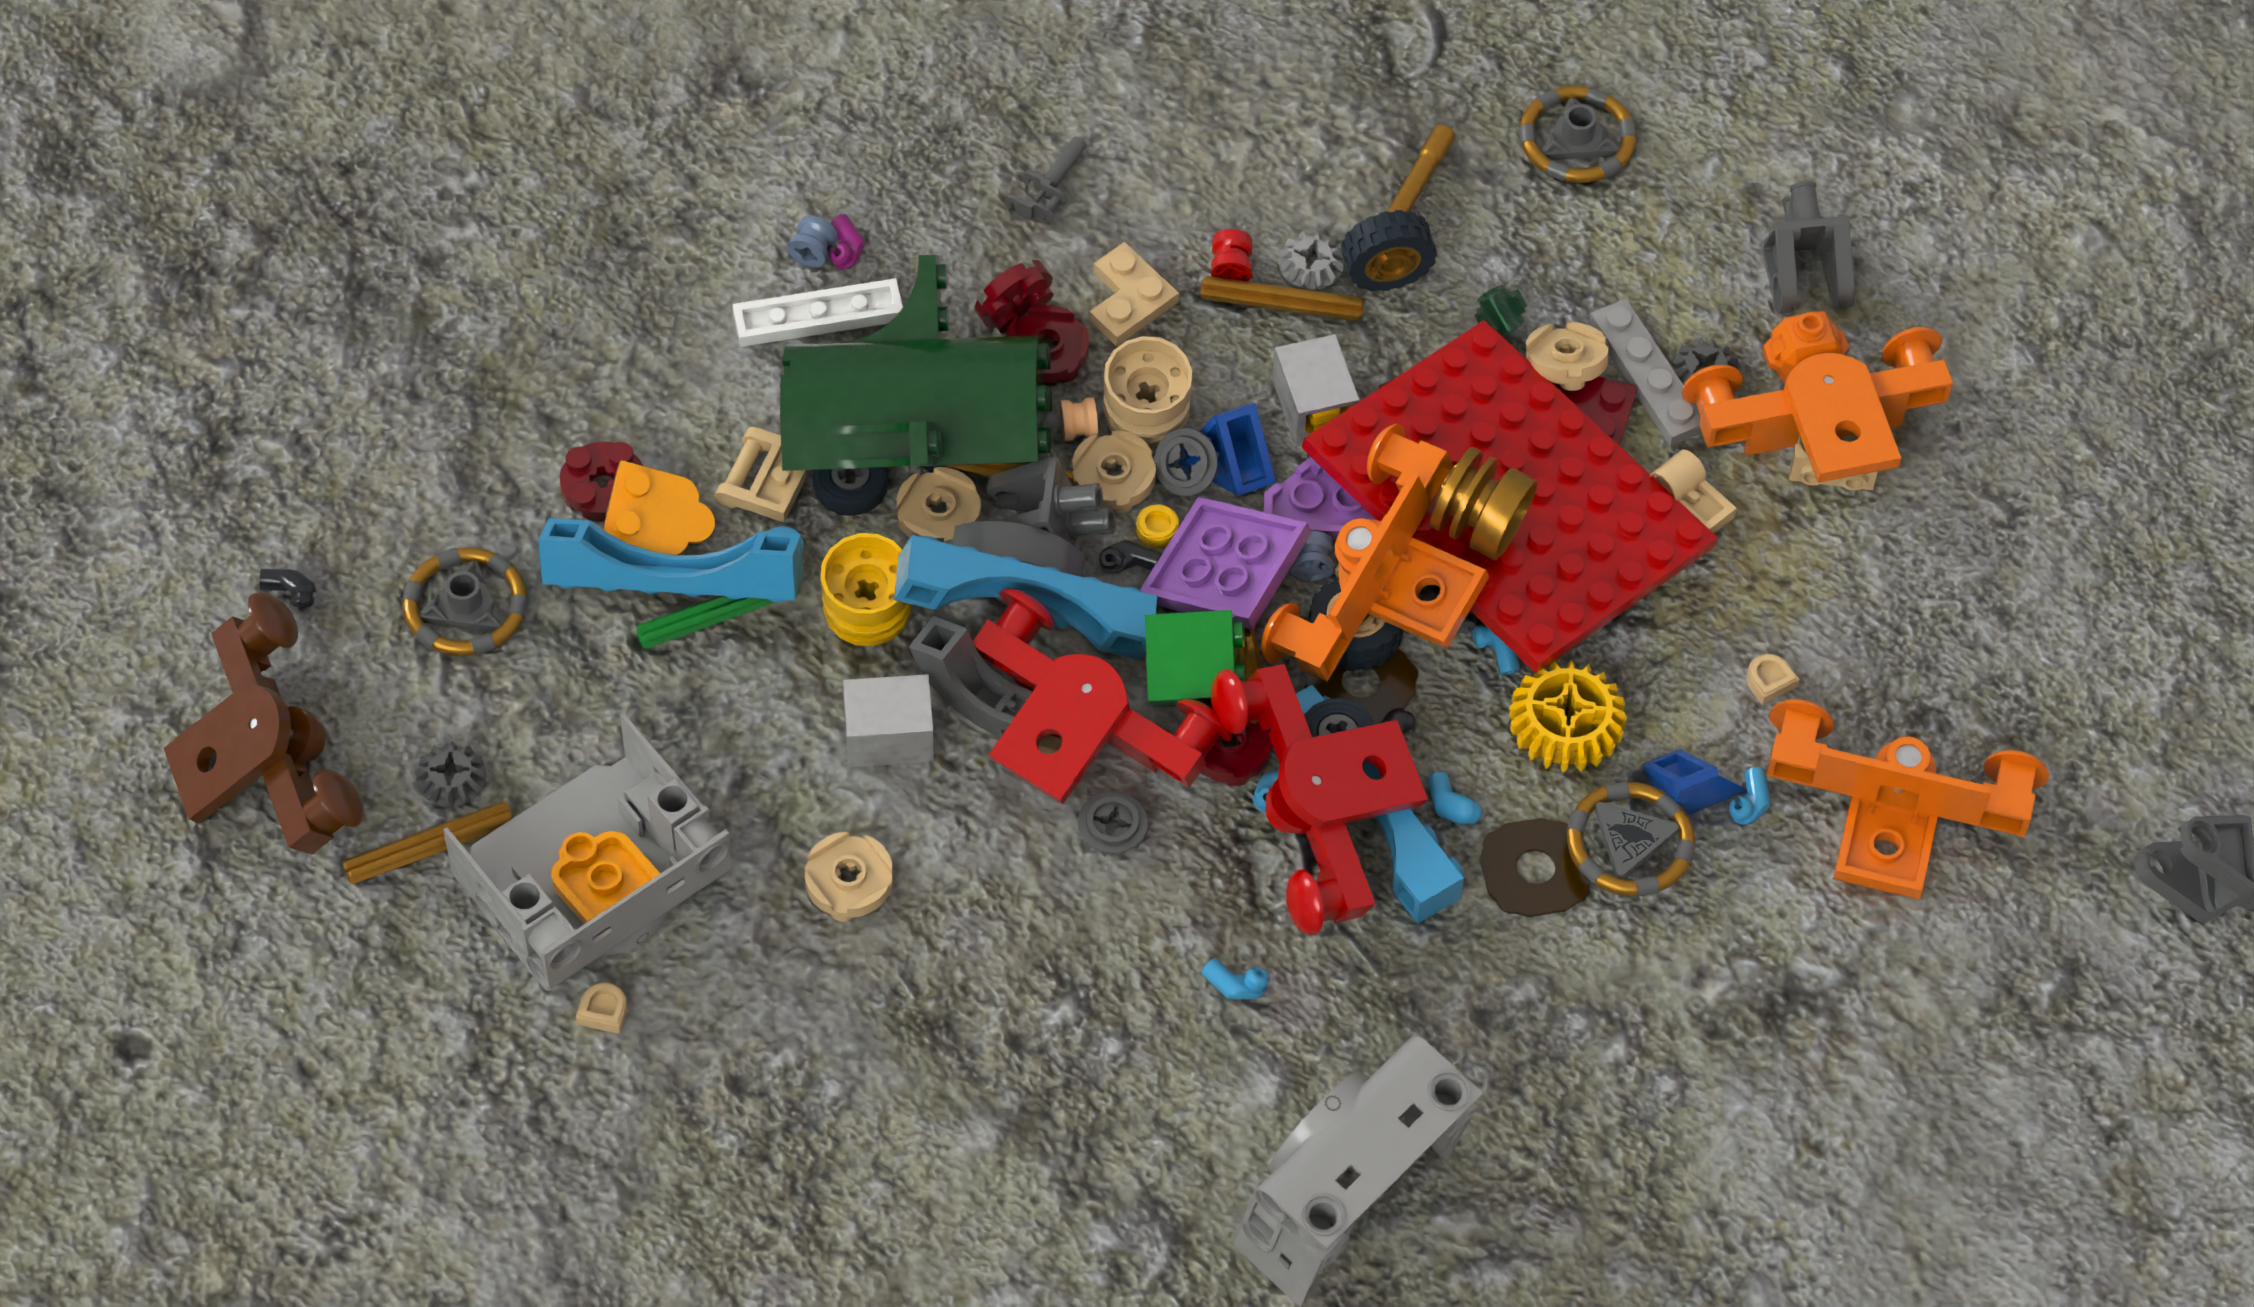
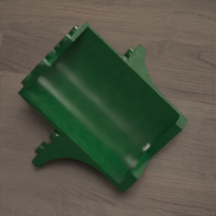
M919 255L917 278L911 295L897 316L886 326L869 336L850 342L792 344L785 346L782 358L784 376H781L780 382L782 471L1039 462V460L1044 459V454L1051 453L1050 428H1043L1045 412H1052L1051 386L1044 385V370H1051L1050 344L1043 343L1042 336L942 339V331H949L948 306H941L940 289H947L948 287L947 265L939 264V256Z

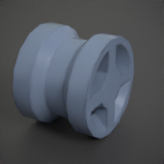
M816 216L802 217L797 226L798 235L793 236L787 246L788 252L796 261L803 265L821 267L828 258L827 249L831 248L838 238L837 231L829 222Z
M1311 531L1312 534L1291 566V573L1298 580L1318 582L1328 579L1333 574V561L1329 557L1333 552V539L1324 532Z

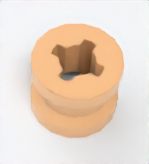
M1094 397L1084 398L1080 403H1072L1068 399L1060 400V421L1064 442L1073 441L1076 436H1086L1088 438L1098 433Z

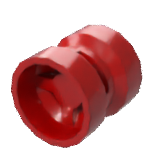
M1225 229L1217 232L1212 237V254L1214 259L1211 261V277L1247 282L1251 279L1252 262L1249 257L1252 255L1253 239L1248 233L1239 229Z

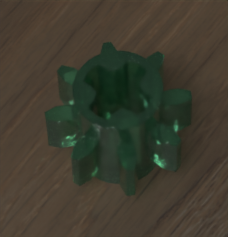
M1499 285L1486 291L1477 299L1480 307L1476 309L1478 313L1474 317L1478 324L1485 320L1501 336L1511 333L1524 323L1521 314L1526 312L1524 308L1528 305L1519 289L1510 293L1504 285Z

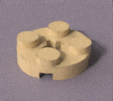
M1567 322V329L1553 330V324H1548L1536 329L1527 338L1526 359L1541 376L1550 382L1560 384L1565 390L1576 391L1582 389L1586 381L1595 379L1606 370L1609 346H1606V337L1603 333L1590 325Z
M1111 431V435L1099 438L1098 433L1089 436L1077 447L1073 455V486L1099 483L1103 491L1102 508L1111 506L1116 514L1127 513L1134 505L1142 502L1154 487L1156 464L1154 465L1152 451L1144 440L1125 431ZM1116 464L1122 467L1121 475L1110 476L1103 469L1105 467L1114 468Z
M936 467L933 468L932 473H925L921 476L919 471L904 481L897 494L898 527L909 538L911 535L919 537L930 536L939 542L953 539L955 526L979 522L981 518V501L976 492L975 484L967 475L952 468ZM940 501L946 503L947 511L943 513H934L928 507L930 504L937 506Z
M839 832L829 835L819 841L808 855V862L805 867V888L807 894L819 909L829 913L833 919L840 922H846L853 917L869 914L879 908L887 897L891 895V857L886 848L870 836L864 835L863 839L858 836H850V832ZM846 868L849 872L855 870L860 872L856 876L855 881L844 882L840 880V870Z

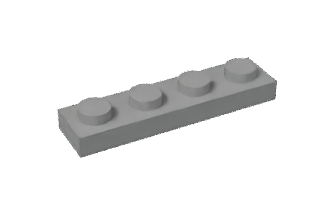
M1627 298L1591 312L1589 324L1601 331L1606 337V346H1609L1608 353L1630 385L1638 386L1636 396L1668 445L1673 446L1702 434L1699 425L1700 413L1697 405L1690 404L1683 399V383Z

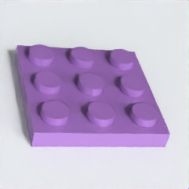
M1198 497L1140 590L1144 593L1156 595L1157 606L1184 613L1232 610L1236 616V622L1243 621L1244 628L1253 630L1312 533L1308 523Z

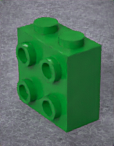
M1232 610L1145 615L1148 702L1153 708L1177 706L1176 703L1182 699H1192L1206 705H1211L1213 680L1224 669L1232 670L1241 682L1247 681L1245 664L1238 665L1237 648L1245 647L1243 621L1236 622V616Z

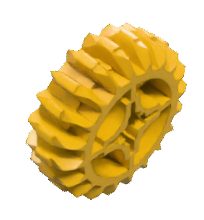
M1554 660L1549 666V672L1542 669L1537 673L1534 672L1533 677L1524 676L1521 680L1520 688H1516L1513 692V703L1509 707L1508 716L1511 720V735L1518 736V749L1529 748L1528 756L1530 761L1542 757L1544 758L1543 765L1545 769L1549 768L1552 763L1560 764L1562 773L1568 770L1569 765L1574 764L1581 773L1585 769L1587 761L1597 767L1602 761V756L1610 758L1614 753L1615 745H1619L1622 741L1624 733L1622 729L1625 728L1627 716L1624 712V697L1617 696L1618 688L1616 683L1606 684L1607 677L1605 672L1594 676L1591 674L1590 664L1579 670L1575 669V665L1571 660L1566 668H1560ZM1565 707H1568V709H1569V710H1568V717H1570V725H1569V726L1566 724L1567 716H1565Z

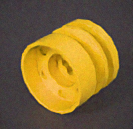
M858 533L841 539L826 554L821 565L820 578L823 614L828 627L840 639L856 646H876L889 642L904 631L910 620L912 604L894 600L898 556L902 549L893 540L879 534Z

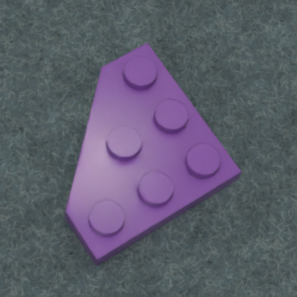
M1311 457L1296 467L1295 473L1280 485L1276 483L1264 492L1263 512L1307 522L1310 531L1324 532L1331 536L1333 540L1337 539L1341 528L1353 519L1365 518L1376 520Z

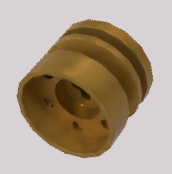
M1470 447L1446 476L1436 498L1430 527L1443 531L1452 520L1449 537L1453 539H1458L1469 525L1474 527L1470 548L1495 561L1504 553L1519 529L1535 496L1538 480L1515 468H1510L1498 482L1494 480L1498 459L1489 457L1479 469L1483 458V451Z

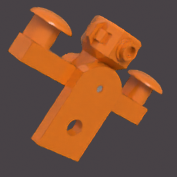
M1816 311L1785 317L1773 329L1771 338L1763 346L1762 351L1767 365L1778 374L1781 381L1785 384L1784 390L1735 399L1733 393L1737 391L1743 381L1741 372L1729 365H1712L1700 369L1687 379L1682 388V397L1686 402L1697 405L1700 413L1699 425L1707 448L1745 441L1744 452L1747 456L1794 447L1800 435L1816 480L1820 483L1898 468L1901 462V455L1890 428L1902 426L1905 411L1908 409L1948 402L1953 382L1944 359L1935 361L1933 357L1942 345V337L1936 330L1928 327H1914L1899 332L1886 343L1882 351L1883 362L1888 366L1896 368L1869 373L1866 364L1846 356L1849 351V345L1844 332L1833 324L1832 319L1825 311ZM1856 435L1858 438L1855 441L1851 442L1843 441L1840 439L1842 437Z

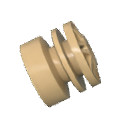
M1142 336L1125 341L1113 350L1105 364L1103 415L1111 431L1129 432L1144 440L1150 448L1158 447L1161 440L1170 432L1186 427L1190 416L1192 368L1187 356L1176 344L1159 337Z

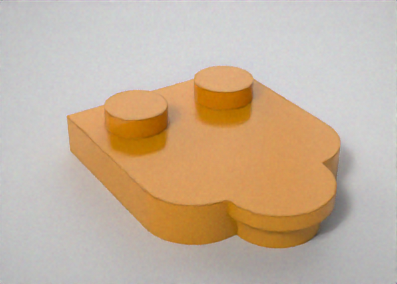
M620 461L603 525L604 531L628 544L652 552L671 555H682L688 543L698 544L710 537L715 527L714 515L706 505L699 502V493L693 482L685 477Z
M607 831L596 837L588 833L578 832L571 834L564 840L559 850V860L552 868L551 878L557 895L577 918L585 924L661 873L629 837L621 832Z

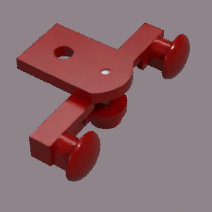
M1005 588L999 592L1001 598L1008 604L1007 608L996 623L987 620L973 640L976 650L983 659L1012 676L1018 686L1033 691L991 750L989 757L1062 805L1106 742L1156 773L1160 769L1190 788L1206 765L1205 757L1218 738L1226 741H1231L1232 734L1225 730L1214 710L1208 705L1192 699H1182L1176 703L1177 707L1186 717L1172 735L1130 709L1125 685L1117 671L1106 661L1086 654L1066 655L1052 660L1031 647L1029 643L1041 627L1052 630L1054 622L1051 614L1042 603L1021 590ZM1048 734H1057L1062 738L1060 749L1053 754H1044L1039 751L1041 739Z
M1285 664L1257 669L1247 681L1242 682L1232 670H1221L1215 676L1211 687L1212 709L1225 730L1231 734L1242 733L1247 721L1256 719L1259 720L1262 731L1273 727L1268 734L1280 767L1278 779L1272 784L1266 795V816L1270 824L1281 832L1306 833L1320 872L1317 874L1318 882L1315 881L1309 872L1303 869L1295 871L1290 876L1286 886V905L1291 920L1304 934L1316 935L1321 931L1324 921L1334 919V922L1338 923L1363 917L1376 903L1345 823L1420 807L1428 800L1398 721L1394 720L1312 738ZM1362 763L1373 764L1380 773V779L1374 780L1369 778L1363 771Z

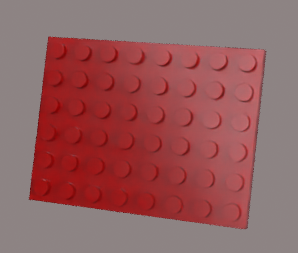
M1485 320L1306 436L1301 447L1378 521H1382L1383 517L1387 515L1400 492L1396 485L1398 477L1390 475L1383 483L1374 484L1368 476L1367 459L1376 437L1382 430L1392 424L1402 425L1405 430V438L1419 444L1422 440L1447 451L1453 466L1460 461L1470 447H1475L1483 451V458L1479 469L1489 457L1498 459L1494 480L1499 482L1510 468H1515L1538 480V487L1532 503L1515 536L1498 560L1494 561L1470 548L1471 535L1474 529L1470 525L1458 539L1449 537L1452 520L1443 531L1430 527L1437 495L1412 536L1414 539L1486 569L1489 578L1470 611L1535 673L1545 668L1715 547L1718 537L1682 503L1675 500V497L1653 476L1650 477V474L1553 383L1541 376L1532 364Z

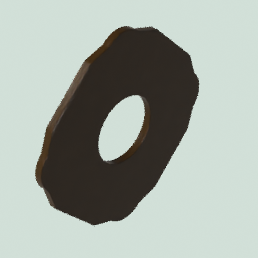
M1397 649L1392 659H1387L1386 663L1380 667L1375 666L1371 668L1380 678V687L1377 692L1369 697H1355L1344 689L1342 677L1347 669L1341 667L1339 669L1335 668L1328 682L1307 673L1304 689L1313 685L1322 697L1327 696L1330 699L1343 698L1356 702L1369 712L1375 724H1379L1388 711L1394 708L1404 709L1415 694L1418 670L1409 661L1404 652Z
M1544 818L1506 823L1496 831L1490 832L1485 836L1479 861L1488 894L1497 902L1502 911L1509 914L1535 917L1566 912L1574 905L1586 899L1590 881L1578 871L1571 858L1567 844L1566 830L1568 824ZM1526 852H1542L1552 859L1555 865L1554 875L1544 883H1529L1523 880L1516 870L1518 858Z

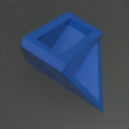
M1252 402L1216 414L1199 431L1205 436L1212 438L1215 450L1220 453L1217 458V468L1220 472L1214 476L1213 483L1237 496L1276 483L1256 403ZM1186 450L1185 458L1179 460L1180 463L1177 464L1192 471L1191 466L1197 464V461H1200L1201 458L1189 456Z
M1682 749L1642 764L1644 773L1651 785L1672 796L1677 803L1683 806L1688 815L1747 792L1746 788L1720 776L1717 767Z

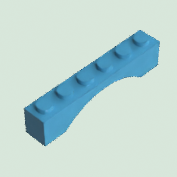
M549 518L538 539L542 584L558 585L562 588H574L577 586L595 587L604 591L625 589L640 590L647 594L671 592L683 593L691 597L717 595L726 596L729 599L747 597L768 599L772 602H783L786 600H796L804 580L801 534L759 531L744 542L722 551L702 555H671L652 552L628 544L607 533L591 520Z
M911 535L898 556L894 600L937 610L952 602L970 598H1001L999 592L1002 589L1013 588L1033 596L1050 613L1065 620L1081 632L1100 651L1139 660L1146 651L1145 615L1156 614V595L1144 593L1134 587H1120L1104 583L1094 577H1080L1064 573L1054 567H1040L1020 562L1014 557H1000L980 552L974 547H959L939 542L930 536L919 537Z
M1313 685L1296 693L1303 714L1314 704L1330 699L1327 696L1322 697ZM1366 763L1362 767L1364 773L1369 778L1374 780L1380 779V773L1373 764ZM1413 808L1374 816L1381 826L1390 848L1393 867L1392 892L1417 924L1461 899L1464 872L1461 865L1453 856L1448 857L1439 846L1438 838L1433 829L1426 823L1422 825L1413 813Z

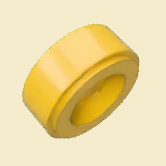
M1150 505L1144 508L1137 517V536L1143 544L1152 548L1167 547L1179 528L1177 514L1165 505Z

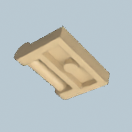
M749 427L742 438L744 446L725 483L719 484L714 494V499L726 508L739 507L785 522L810 470L782 471L781 435L757 427ZM768 451L750 490L741 488L758 453Z

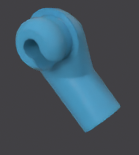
M1753 767L1744 772L1747 794L1741 796L1738 801L1733 799L1729 805L1730 815L1738 824H1753L1771 806L1766 770L1762 767Z
M1436 772L1427 778L1434 810L1439 817L1461 825L1474 824L1480 819L1482 813L1480 804L1469 797L1453 792L1447 773Z

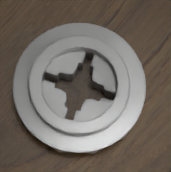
M1302 231L1298 238H1288L1285 246L1279 252L1278 264L1281 274L1288 282L1302 289L1317 290L1326 288L1339 279L1344 269L1343 255L1336 246L1335 239L1327 240L1323 238L1320 231L1315 236H1307ZM1316 252L1317 260L1314 261V264H1311L1310 269H1307L1306 258H1308L1310 253Z

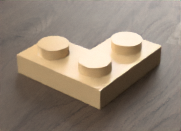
M1125 242L1093 265V273L1115 294L1090 311L1089 321L1116 347L1179 303V292Z

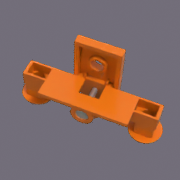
M1392 424L1380 432L1369 451L1367 459L1368 476L1374 484H1381L1390 475L1398 477L1396 485L1400 492L1382 521L1365 518L1353 519L1347 522L1339 531L1335 542V554L1340 564L1339 584L1341 593L1328 616L1319 613L1314 623L1300 618V608L1295 603H1287L1273 613L1265 626L1261 640L1262 655L1268 663H1276L1287 654L1296 659L1302 671L1328 682L1367 614L1448 649L1487 582L1489 575L1484 568L1412 538L1439 492L1446 476L1453 467L1447 451L1422 440L1418 444L1405 438L1404 427L1400 424ZM1437 585L1441 588L1439 595L1434 600L1422 601L1419 599V593L1424 587Z
M1802 699L1784 700L1773 706L1769 713L1771 723L1781 733H1776L1766 776L1851 796L1833 879L1920 900L1938 817L2025 837L2036 795L2031 793L2032 789L2042 787L2049 780V772L2046 765L2034 755L2023 751L2003 750L1990 755L1985 760L1983 769L1985 774L1996 784L1983 782L1982 785L1936 774L1935 760L1927 745L1921 740L1910 736L1899 737L1886 744L1878 752L1876 759L1827 748L1828 745L1817 743L1815 740L1828 736L1833 731L1834 722L1831 715L1816 703ZM1882 840L1889 841L1896 847L1897 852L1892 855L1881 854L1876 850L1874 844Z

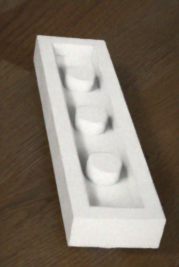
M896 278L732 304L740 347L888 324L903 308Z

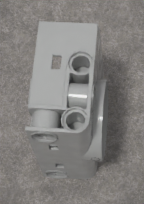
M624 713L620 715L625 757L614 765H594L472 844L470 854L447 827L443 829L451 873L477 903L481 912L547 991L602 955L623 953L643 944L661 927L668 911L732 869L729 832L725 829L718 833L710 824L707 806H703ZM607 831L621 832L629 837L661 874L583 924L554 890L551 871L554 864L559 860V850L564 840L574 833L584 832L596 837Z
M1412 1036L1370 1078L1361 1070L1353 1072L1336 1085L1306 1115L1276 1152L1269 1165V1170L1272 1174L1254 1191L1252 1198L1249 1200L1233 1245L1292 1301L1301 1307L1309 1294L1317 1274H1321L1344 1251L1350 1238L1348 1234L1354 1222L1430 1147L1446 1162L1450 1159L1472 1117L1473 1111L1477 1107L1474 1103L1483 1095V1092L1433 1046L1418 1036ZM1351 1167L1360 1176L1345 1190L1336 1180ZM1283 1254L1292 1262L1291 1265L1282 1258Z

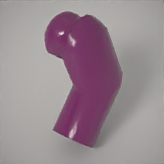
M842 214L831 222V225L837 231L840 243L836 244L837 248L835 251L830 250V259L837 268L850 269L857 264L865 247V241L849 217Z

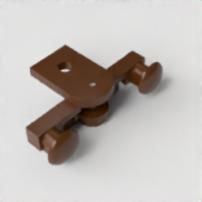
M257 592L248 599V609L250 612L248 618L242 620L232 616L211 633L233 693L164 747V751L189 820L202 823L256 779L263 776L288 848L314 854L334 838L333 833L342 826H358L364 817V804L356 787L345 776L336 771L320 770L314 775L312 783L305 763L315 760L321 754L326 741L325 729L311 712L295 706L287 707L279 693L275 680L261 675L263 670L266 671L271 667L268 658L270 653L279 646L290 648L295 645L298 639V626L293 614L281 600L271 594ZM216 752V763L209 771L210 758Z

